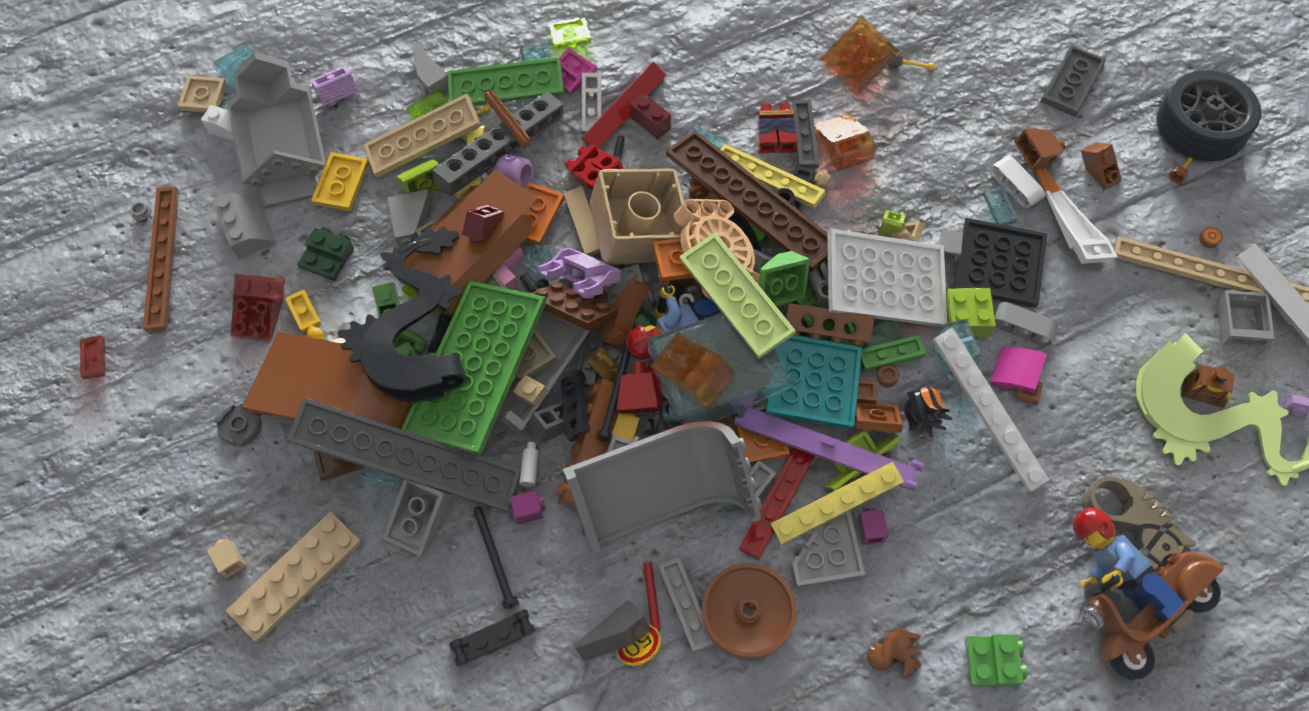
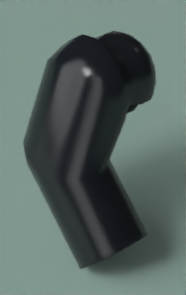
M528 273L520 276L521 282L529 292L549 286L548 280L544 278L534 281Z

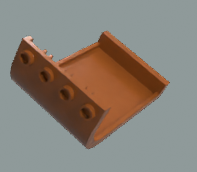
M278 332L242 408L253 417L260 418L263 414L294 421L304 397L402 429L413 403L399 401L380 392L367 378L362 361L351 363L349 357L353 350H342L340 342Z

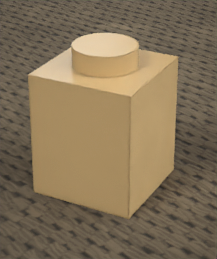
M228 538L217 541L213 544L212 548L207 550L218 573L226 579L247 566L236 545Z

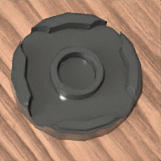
M243 404L228 407L222 412L217 421L218 435L227 444L232 446H243L252 442L261 431V417L257 418L250 415L242 408Z

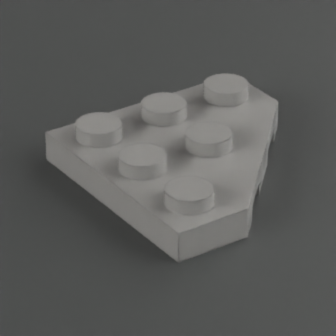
M850 511L818 526L816 531H814L805 547L792 563L796 588L865 577L866 574Z

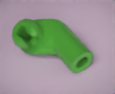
M406 329L398 336L415 343L413 347L415 351H425L427 341L418 333Z

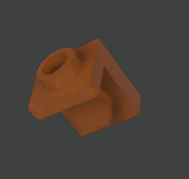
M692 176L689 178L692 187L689 189V199H703L708 194V189Z

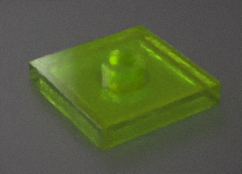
M584 17L549 24L554 50L591 44Z

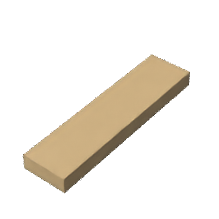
M580 186L565 192L564 196L584 253L588 256L600 253L591 208L583 187Z

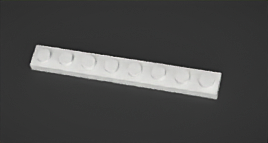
M953 327L932 339L1027 491L1031 492L1049 481L1046 473Z

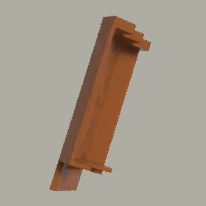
M495 169L480 185L471 186L431 226L434 232L444 226L448 231H457L459 233V238L452 242V248H441L440 255L415 252L405 260V266L433 274L438 278L450 275L451 285L462 289L464 294L469 281L484 283L535 230L531 225L530 219L522 214L538 197ZM489 205L504 211L502 219L490 238L477 243L470 241L469 237L462 235L468 210ZM412 288L417 294H419L418 290ZM463 294L449 301V310H444L439 306L437 308L443 315H453Z

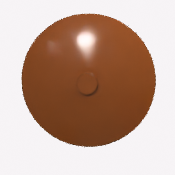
M754 563L732 565L719 572L711 580L704 593L702 601L704 627L709 637L719 648L735 657L755 659L774 653L788 640L796 621V602L791 588L778 573L763 565Z

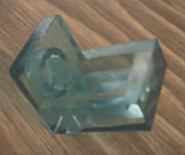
M543 41L540 47L522 45L520 49L522 61L551 57V49H549L547 41Z

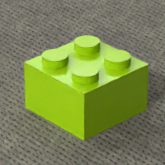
M990 288L947 289L946 330L952 327L953 329L961 327L960 330L955 331L959 338L970 335L972 337H990L996 326Z

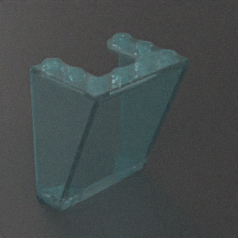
M722 313L647 339L649 354L654 358L656 364L655 372L662 381V392L670 405V415L677 422L687 424L703 421L715 422L795 386L792 376H785V371H783L785 366L779 362L775 349L758 359Z

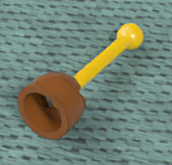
M1189 157L1183 166L1173 168L1169 173L1170 180L1177 184L1183 183L1188 176L1186 168L1193 158Z

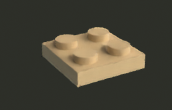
M188 75L178 103L180 111L206 113L210 105L219 107L227 85L224 78Z

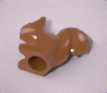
M896 628L895 631L885 637L882 644L876 643L870 647L869 652H867V660L870 666L876 670L885 671L891 667L894 659L902 662L901 675L903 678L907 677L909 673L918 671L921 668V662L913 656L921 655L922 652L914 649L913 645L914 641L921 638V635Z

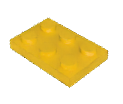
M330 152L326 166L312 196V204L350 212L369 166L368 159Z

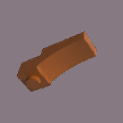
M630 278L612 306L618 309V317L608 321L600 332L605 342L623 348L629 332L632 331L641 304L650 290L648 285Z

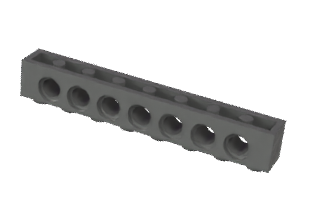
M545 92L528 105L523 106L521 110L512 116L530 139H533L563 118L564 103L549 92ZM503 122L497 124L486 134H482L477 140L466 145L464 149L453 154L448 160L437 165L433 169V183L451 197L495 166L501 156L510 155L522 146Z

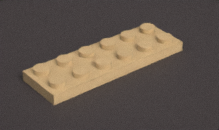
M465 94L364 144V148L373 173L378 178L482 127L469 95Z
M330 511L225 611L258 644L355 551L362 542Z

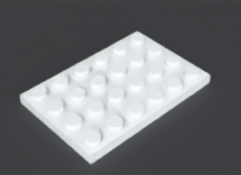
M838 229L827 231L829 312L854 313L873 316L876 319L937 327L947 325L944 246Z

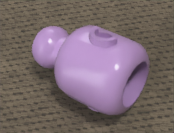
M508 154L501 156L495 166L486 171V174L490 175L496 169L523 188L531 182L533 177V167L528 159Z

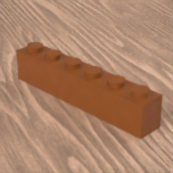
M603 378L591 385L589 389L590 398L586 403L587 422L590 426V432L578 436L570 450L572 455L570 462L567 463L565 468L607 452L609 442L598 440L596 435L599 430H602L614 383ZM616 408V412H615V416H614V419H613V423H612V427H611L610 433H612V431H613V429H614L615 422H616V419H617V416H618V412H619V411L617 410V408ZM565 477L557 491L559 496L557 503L577 511Z

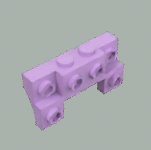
M572 248L561 249L551 261L537 266V274L545 277L546 280L554 281L558 277H564L575 282L573 283V291L587 299L594 298V295L603 294V287H609L613 283L620 282V269Z

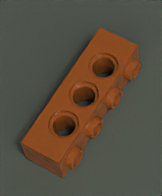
M791 303L786 305L785 318L796 330L794 335L800 336V332L809 333L808 337L821 339L822 335L830 336V341L843 342L844 338L850 339L851 344L864 346V342L871 341L874 323L873 316L854 313H831L829 309ZM805 315L810 316L812 319V324L808 328L803 327L801 324V319ZM825 319H830L833 322V328L830 331L824 330L822 326ZM847 322H851L854 325V331L851 334H846L844 331V325Z

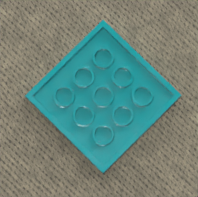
M798 335L791 336L774 348L765 414L853 429L862 347Z

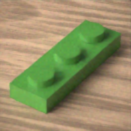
M916 335L862 349L861 365L864 372L879 369L882 366L895 365L925 357L926 351L920 336Z

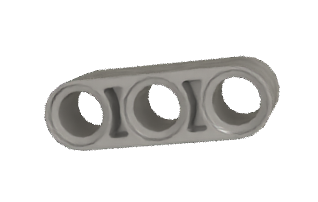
M1008 302L1000 303L994 316L996 328L1042 346H1050L1058 329L1056 321Z

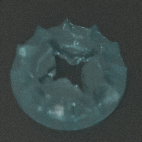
M536 244L526 250L523 261L525 267L530 272L537 273V266L543 265L537 261V254L543 259V264L551 261L556 256L550 246Z

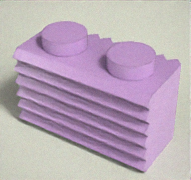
M346 66L311 80L317 99L323 107L332 106L342 98H351L354 93L358 92L352 74Z

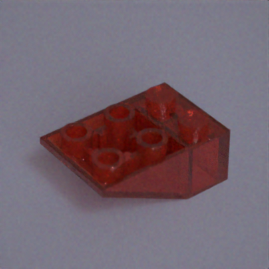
M235 274L230 336L272 340L284 299L285 278Z

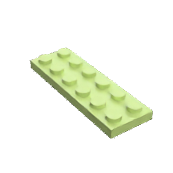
M716 232L679 256L680 261L758 359L796 334L793 326Z

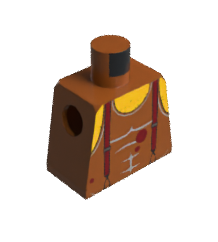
M1202 365L1184 378L1182 397L1224 408L1232 394L1235 375L1225 367L1217 369Z

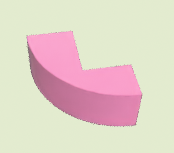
M520 246L495 270V273L507 289L514 290L518 287L516 277L510 270L524 260L523 251Z

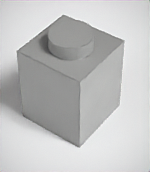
M942 230L938 245L944 246L945 262L957 264L961 255L963 233L956 232L955 230Z

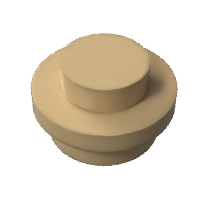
M823 169L815 174L813 178L815 186L822 189L825 187L830 178L827 170Z

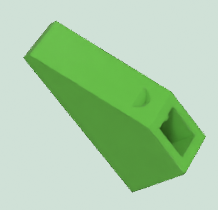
M390 282L372 287L379 317L401 305L396 283ZM398 337L394 346L402 345L407 340Z

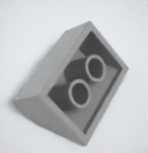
M228 193L211 200L229 245L238 259L276 243L255 195Z

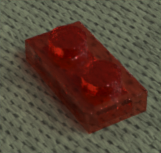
M99 335L80 339V377L86 380L105 376V338Z

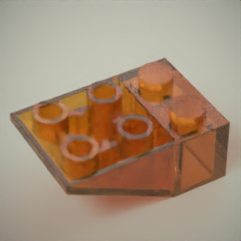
M849 113L814 124L815 131L837 172L873 160L877 145L869 131Z
M680 332L674 336L650 365L676 387L705 407L711 403L735 373L724 357Z

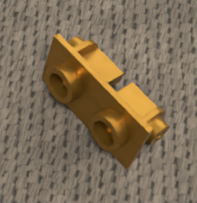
M600 347L587 362L602 378L614 383L619 365Z

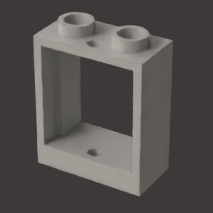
M1232 289L1225 290L1217 299L1222 345L1266 348L1275 339L1268 293H1259L1258 291L1240 292ZM1230 306L1255 308L1257 330L1233 328Z

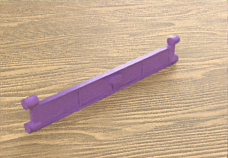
M744 398L742 406L746 408L742 418L736 417L734 425L739 426V428L866 475L893 462L904 481L898 487L915 491L917 483L912 480L916 470L922 471L924 463L913 459L911 466L755 410L753 409L755 401Z

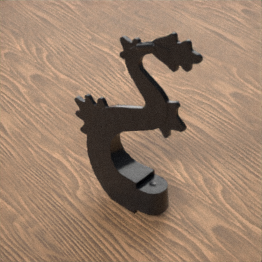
M444 226L436 232L431 227H428L412 243L401 249L395 247L393 252L380 253L381 259L386 262L383 264V269L391 270V273L397 279L418 290L419 294L415 298L393 308L377 319L371 314L367 315L364 325L351 321L350 329L337 332L338 336L345 340L340 345L341 349L353 350L349 357L350 362L362 361L363 369L369 381L380 392L399 401L414 404L445 398L444 392L458 389L467 382L462 362L459 356L455 354L436 357L435 353L411 357L399 354L394 349L396 339L404 330L433 312L438 306L444 310H449V301L463 294L462 289L451 285L450 275L438 278L433 274L405 266V260L415 252L440 255L441 248H452V242L459 238V233L457 231H448Z

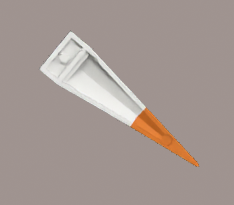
M1045 167L1034 170L1068 246L1076 252L1081 264L1114 261L1118 256L1110 241L1074 205Z

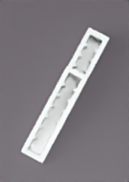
M1256 244L1251 246L1236 258L1264 293L1269 294V300L1288 325H1293L1309 346L1308 303Z

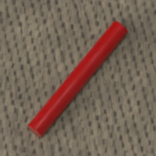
M645 562L643 567L650 624L660 632L652 562Z

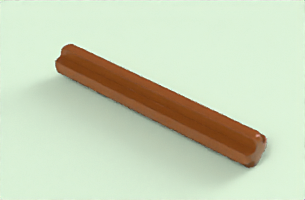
M494 91L485 92L484 99L518 143L524 148L531 144L530 137Z

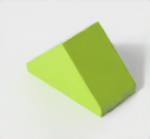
M886 210L878 236L890 237L893 232L901 231L906 215Z

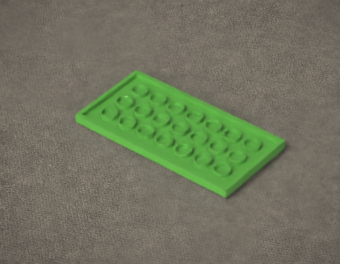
M469 281L436 353V357L446 354L459 356L467 376V382L458 389L444 392L445 398L414 403L401 430L440 442L451 448L481 455L545 307L546 298L544 296Z

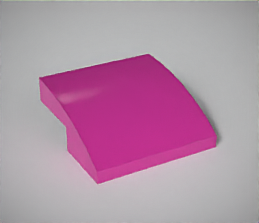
M569 47L560 57L563 88L571 94L582 86V73H596L598 70L595 65Z
M1002 347L990 384L1010 391L1012 387L1034 393L1047 354L1025 348Z

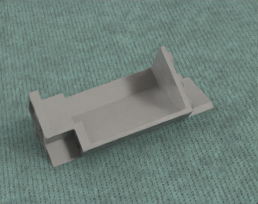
M254 52L234 72L237 94L227 103L242 184L260 187L263 207L311 198L317 187L315 175L326 166L310 87L296 83L295 77L291 75L289 62Z

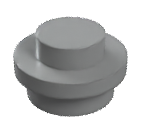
M141 201L135 202L130 208V214L133 219L142 221L151 215V207Z

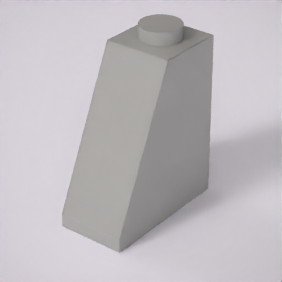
M427 189L388 197L394 237L399 248L412 243L418 236L415 230L426 223L432 204Z

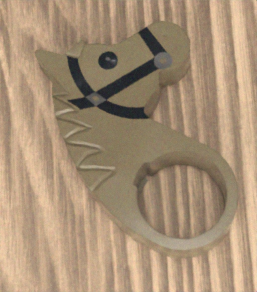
M1111 476L1100 478L1088 487L1082 496L1083 510L1086 508H1097L1103 511L1096 502V489L1105 488L1117 495L1123 504V513L1120 516L1107 515L1112 519L1111 522L1115 525V529L1128 531L1134 535L1133 545L1152 564L1154 569L1159 566L1164 558L1170 557L1175 552L1182 553L1183 549H1190L1191 546L1197 545L1194 540L1182 534L1174 518L1155 497L1128 480Z

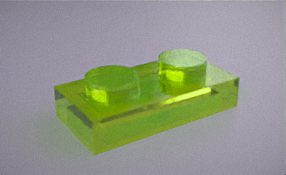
M438 90L406 108L414 120L449 102L441 91Z

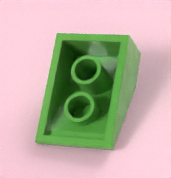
M789 251L775 255L760 269L759 286L775 306L805 299L810 259L796 252Z

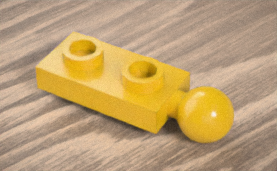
M303 289L286 297V302L303 334L307 332V337L323 340L324 333L320 328H317L322 323L305 290Z

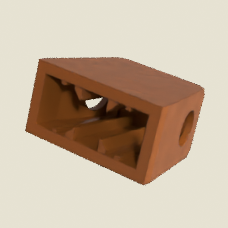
M1025 128L1014 141L1031 170L1052 165L1065 149L1064 141L1057 140L1052 131L1045 129Z

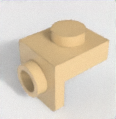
M921 221L905 223L901 231L893 232L890 237L919 242L925 225Z
M525 375L516 384L512 392L519 402L523 403L525 401L535 407L546 393L547 388L545 385Z

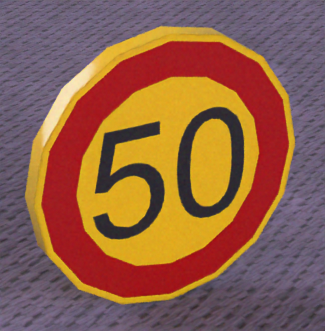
M649 625L651 630L644 637L640 638L633 645L616 650L620 661L628 666H639L652 660L661 646V636L656 628Z

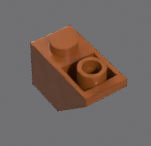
M1095 142L1081 150L1085 169L1103 189H1108L1122 181L1113 144Z

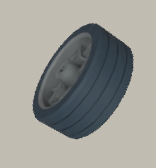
M1198 70L1186 73L1175 80L1163 99L1156 117L1157 127L1161 136L1177 152L1196 160L1221 161L1233 157L1242 150L1259 125L1262 113L1257 96L1240 79L1220 71Z

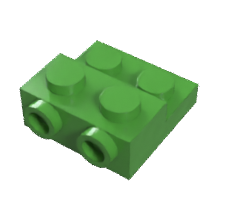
M993 634L992 636H967L965 638L970 686L1019 687L1023 684V680H1026V666L1021 665L1020 655L1024 653V645L1022 641H1018L1017 634Z

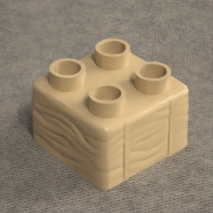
M600 170L591 195L590 207L599 250L604 263L609 265L656 264L652 242L681 238L683 227L675 221L674 213L684 203L676 170Z

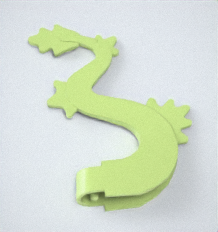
M1186 333L1175 343L1169 341L1139 370L1135 382L1136 399L1144 417L1157 429L1152 434V437L1165 441L1162 453L1164 455L1171 453L1174 465L1179 466L1184 458L1194 462L1197 459L1196 450L1204 453L1210 452L1211 449L1208 442L1220 439L1245 426H1253L1258 431L1262 457L1269 468L1267 475L1275 476L1281 487L1287 485L1289 478L1296 479L1299 477V472L1309 469V437L1302 454V460L1288 461L1280 455L1282 435L1280 418L1285 417L1289 412L1279 406L1276 391H1271L1265 396H1258L1255 392H1250L1248 394L1249 403H1243L1208 415H1199L1191 412L1184 405L1181 398L1182 382L1196 367L1193 362L1203 352Z

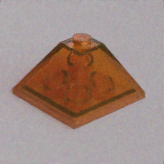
M861 16L821 59L859 95L901 52Z

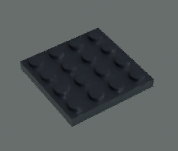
M965 218L962 230L961 255L957 262L953 289L990 288L992 299L1037 308L1040 297L1047 233Z

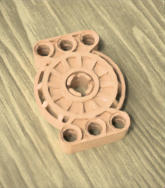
M687 199L674 213L675 221L683 227L681 233L683 253L716 232L759 285V274L753 271L755 265L753 247L745 233L734 222L729 220L734 213L733 206L726 200ZM702 288L703 294H704L707 298L711 299V298L707 295V293L703 290V288Z

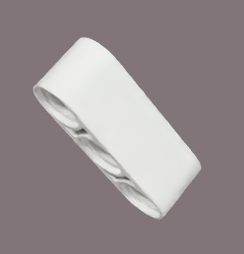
M1006 156L990 167L992 176L1023 208L1028 209L1045 197L1043 188L1013 157Z

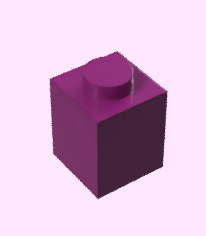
M536 490L510 497L517 525L544 518L542 510H546L543 496L538 497Z
M867 508L860 512L858 524L862 545L885 543L888 538L884 511L876 510V508Z

